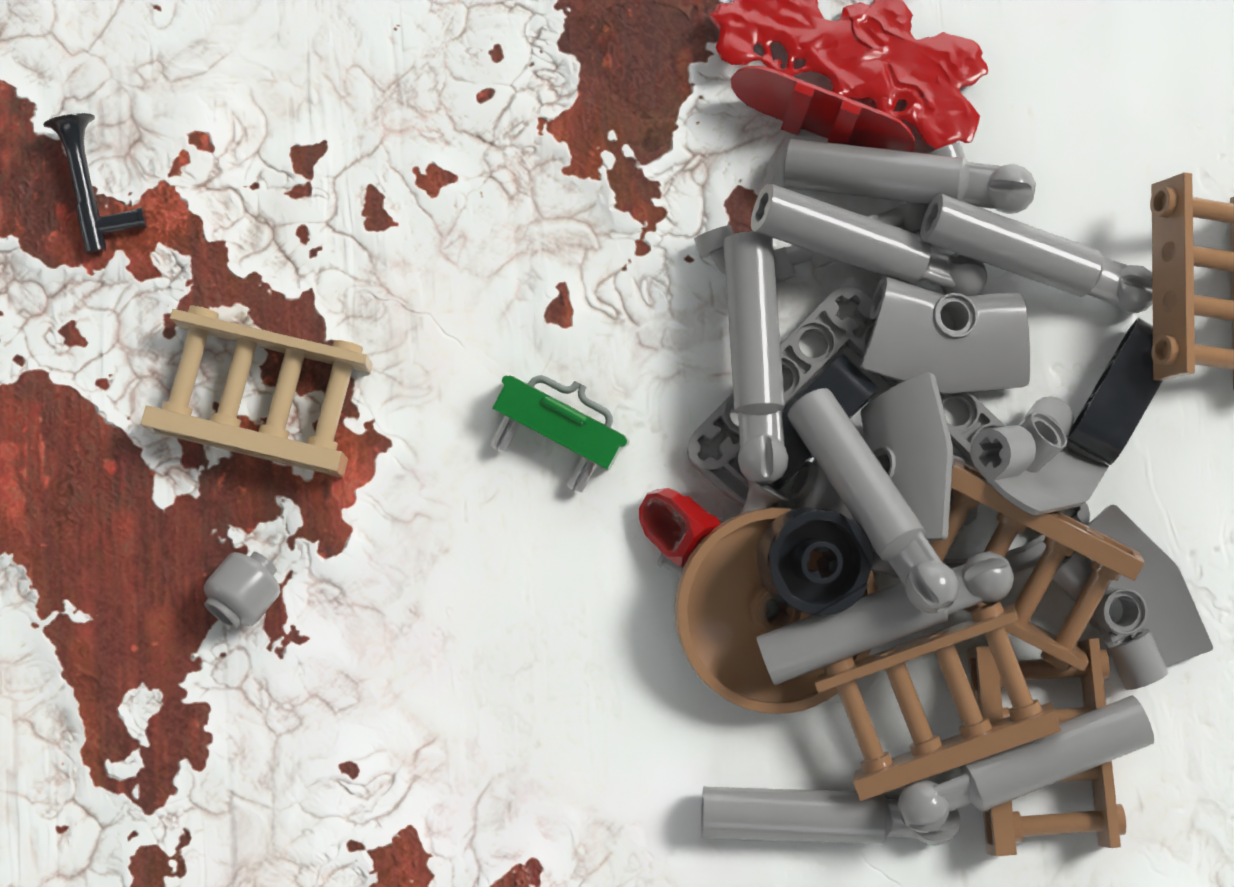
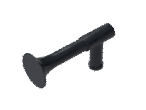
M74 113L51 118L45 121L43 126L55 131L63 143L76 199L75 208L84 253L97 254L107 251L105 234L136 228L145 229L147 228V220L143 207L100 217L98 204L94 198L84 145L85 129L95 119V115Z

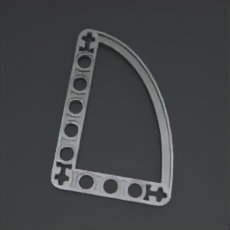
M844 286L833 291L780 344L782 367L790 372L793 379L791 388L784 392L785 405L845 344L850 346L863 359L875 322L867 327L861 339H859L853 333L858 331L860 325L849 316L843 321L836 316L840 308L836 302L839 300L843 304H847L852 300L858 305L854 312L856 317L865 324L870 316L872 299L857 287ZM808 332L819 333L826 340V352L816 358L806 356L799 347L801 336ZM881 376V377H882L886 382H888L892 387H894V386H896V385L902 383V382H899V381H896V380H893V379H890V378H886V377ZM732 393L694 431L688 442L687 455L688 460L698 472L724 495L743 508L749 491L748 480L728 464L739 453L740 441L737 444H733L728 436L718 449L721 458L717 461L711 456L706 458L705 461L698 457L701 451L698 441L703 438L706 442H711L720 434L721 428L713 425L717 420H721L725 429L740 439L739 426L734 424L730 417V409L734 405ZM971 393L940 394L942 404L948 400L955 399L963 402L968 408L969 416L965 424L960 426L947 424L952 444L973 463L970 449L975 436L985 429L1005 427V425ZM777 502L770 507L788 508L780 502ZM1085 502L1083 505L1073 508L1075 513L1071 518L1087 525L1090 521V511ZM1041 535L1023 546L1007 551L1004 558L1008 560L1013 573L1037 564L1047 546L1043 543L1045 535ZM873 550L872 572L899 578L890 563L882 560L877 552ZM969 558L944 559L943 563L952 569L966 564Z

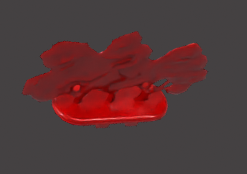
M733 0L732 3L718 4L715 11L708 16L720 30L719 40L715 48L721 60L731 65H747L752 61L760 60L766 66H746L738 69L731 78V88L736 96L747 106L783 121L781 126L783 131L799 136L801 129L827 138L829 143L913 152L915 149V137L910 128L902 122V120H906L915 125L926 144L935 149L956 143L957 141L971 143L973 141L980 115L973 105L961 94L960 88L971 86L982 76L988 74L987 63L981 57L983 51L974 40L945 32L934 37L916 40L910 32L913 14L903 0H874L873 4L870 5L862 2L844 7L840 20L835 21L824 19L818 8L819 3L817 0ZM772 42L782 44L787 52L788 60L784 69L780 67L782 64L781 60L775 59L773 61L770 46ZM756 44L762 45L764 50L763 57L754 53ZM795 59H805L806 64L798 69L794 68ZM808 71L822 74L830 79L833 86L832 92L793 76ZM849 97L853 99L870 98L876 102V109L849 99ZM898 100H905L907 103L906 109L902 112L893 111Z

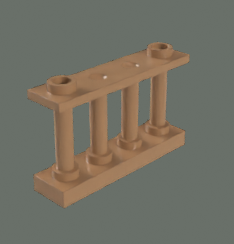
M1183 172L1151 184L1153 380L1164 381L1194 374L1195 365L1233 370L1234 390V197L1230 198V203L1193 197L1192 173ZM1193 217L1230 223L1231 251L1193 246ZM1194 266L1231 272V300L1194 295ZM1194 315L1231 320L1232 349L1195 344Z
M954 459L951 481V496L953 499L950 503L948 537L946 540H930V545L943 562L971 508L977 509L980 503L998 511L996 519L1000 521L984 552L990 551L1005 557L1018 531L1024 533L1027 527L1045 535L1043 543L1047 546L1014 604L1019 621L1004 627L1009 634L1042 650L1040 656L1055 667L1067 671L1070 666H1073L1084 672L1089 664L1086 650L1076 646L1111 581H1118L1121 575L1133 581L1136 580L1145 564L1141 553L1059 511L1041 515H1032L1023 511L995 490L977 469ZM1076 551L1092 559L1090 567L1094 570L1058 635H1055L1031 623L1029 620L1064 557H1071L1073 552ZM981 602L963 610L970 613L972 610L985 604Z
M1000 601L988 603L972 610L970 613L973 619L855 662L853 657H849L823 667L824 673L819 674L815 681L817 691L820 693L834 687L837 688L864 758L860 762L862 768L855 771L853 784L860 801L1061 731L1052 702L1040 705L1038 699H1032L1004 626L1019 621L1014 604L1003 608ZM981 634H985L1012 704V708L1008 710L1010 713L1009 717L990 723L988 717H982L954 645ZM931 652L936 654L963 724L959 727L961 734L944 740H940L938 734H932L905 664L906 661ZM884 669L913 740V743L909 745L910 752L891 758L889 752H883L856 679Z
M1099 638L1077 642L1078 647L1086 650L1089 664L1084 672L1073 666H1070L1067 671L1062 670L1044 659L1017 660L1025 680L1081 676L1084 707L1054 709L1059 724L1106 706L1104 680L1109 679L1110 663L1107 651L1100 649ZM979 646L967 649L971 689L982 717H988L990 723L1009 717V708H1003L1001 687L1005 686L990 647ZM1112 761L1059 781L1092 780L1095 811L1021 816L1019 811H1013L1012 800L984 811L986 853L993 856L1017 855L1016 843L1022 842L1023 837L1097 832L1098 846L1120 848V835H1125L1126 816L1122 804H1116Z

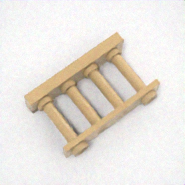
M191 305L188 312L172 309L170 319L180 329L188 330L169 402L163 401L161 409L146 405L140 425L152 433L344 478L348 458L343 452L337 451L338 443L334 442L352 369L371 373L373 363L367 354L362 353V346L344 340H334L333 346L227 322L218 319L219 313L200 306ZM208 335L236 342L218 411L211 414L210 420L191 416L193 409L188 407ZM256 347L284 353L266 424H260L258 432L240 428L241 420L237 419ZM304 358L333 364L315 434L308 437L307 443L288 439L290 432L285 430Z

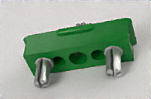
M511 375L502 378L504 386L492 409L505 416L490 443L494 449L498 447L513 419L498 451L506 452L521 423L581 455L582 457L567 484L571 490L574 489L588 460H590V463L575 492L582 493L597 464L610 470L621 448L629 445L630 441L626 435L611 428L613 423L611 412L586 397V386L576 381L570 386H564L543 375L531 378L528 383ZM537 383H544L565 394L573 393L578 389L580 401L587 407L604 415L605 424L540 391L534 386Z

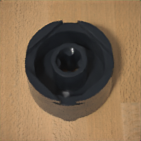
M803 507L780 515L768 526L756 546L758 572L766 590L785 606L812 615H833L854 605L863 596L868 586L867 581L871 567L873 568V550L864 530L854 520L841 513L827 509ZM811 551L822 554V557L816 561L819 568L817 571L807 568V563L811 560L809 555Z

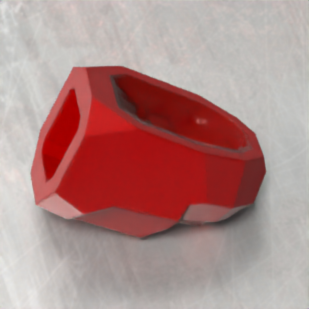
M670 488L656 489L648 492L639 507V521L644 535L665 557L680 567L685 566L689 556L701 540L721 524L717 517L706 512L690 496H683Z

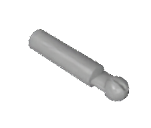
M791 138L789 141L784 167V186L788 188L930 204L932 199L941 193L977 207L996 209L1006 214L1019 213L1027 209L1034 200L1036 187L1032 173L1025 167L1016 164L990 165L966 162L964 158L795 138Z
M772 183L764 186L753 208L751 228L754 232L911 285L923 279L940 285L945 294L960 293L965 296H974L984 289L987 282V271L983 262L957 253L950 255L932 249L931 244L923 242L919 234Z
M941 193L932 199L924 215L920 231L923 242L1079 297L1087 294L1112 303L1115 307L1126 313H1140L1146 311L1153 304L1152 272L1144 266L1126 265L1106 258L1095 248Z
M750 231L732 234L723 240L734 410L738 414L740 450L738 463L742 474L753 483L764 485L771 484L784 475L788 467L789 458L784 446L782 411L785 409L773 238Z
M820 388L802 396L790 408L787 414L789 422L857 524L864 530L879 557L890 563L905 586L909 602L917 609L926 613H938L948 609L958 596L959 582L955 572L940 560L925 538L926 529L833 393L827 388Z
M988 551L977 553L969 558L966 564L952 568L959 582L958 596L954 603L942 612L926 613L917 609L909 602L905 586L900 582L861 597L854 605L840 613L812 615L757 636L759 649L774 685L948 621L949 614L981 602L988 604L1002 600L1008 595L1014 581V575L1008 560L1002 555Z
M1133 695L1060 723V732L961 766L960 776L941 784L928 780H920L909 784L903 789L899 797V814L903 823L912 830L921 833L935 831L944 825L949 812L972 803L984 812L1154 744V733L1151 723L1138 699Z
M703 786L702 839L883 844L887 837L918 838L922 843L936 846L944 844L955 837L960 826V815L957 809L949 812L946 822L940 828L932 832L921 833L910 829L903 823L898 811L899 799H887L884 793L860 801L856 791Z

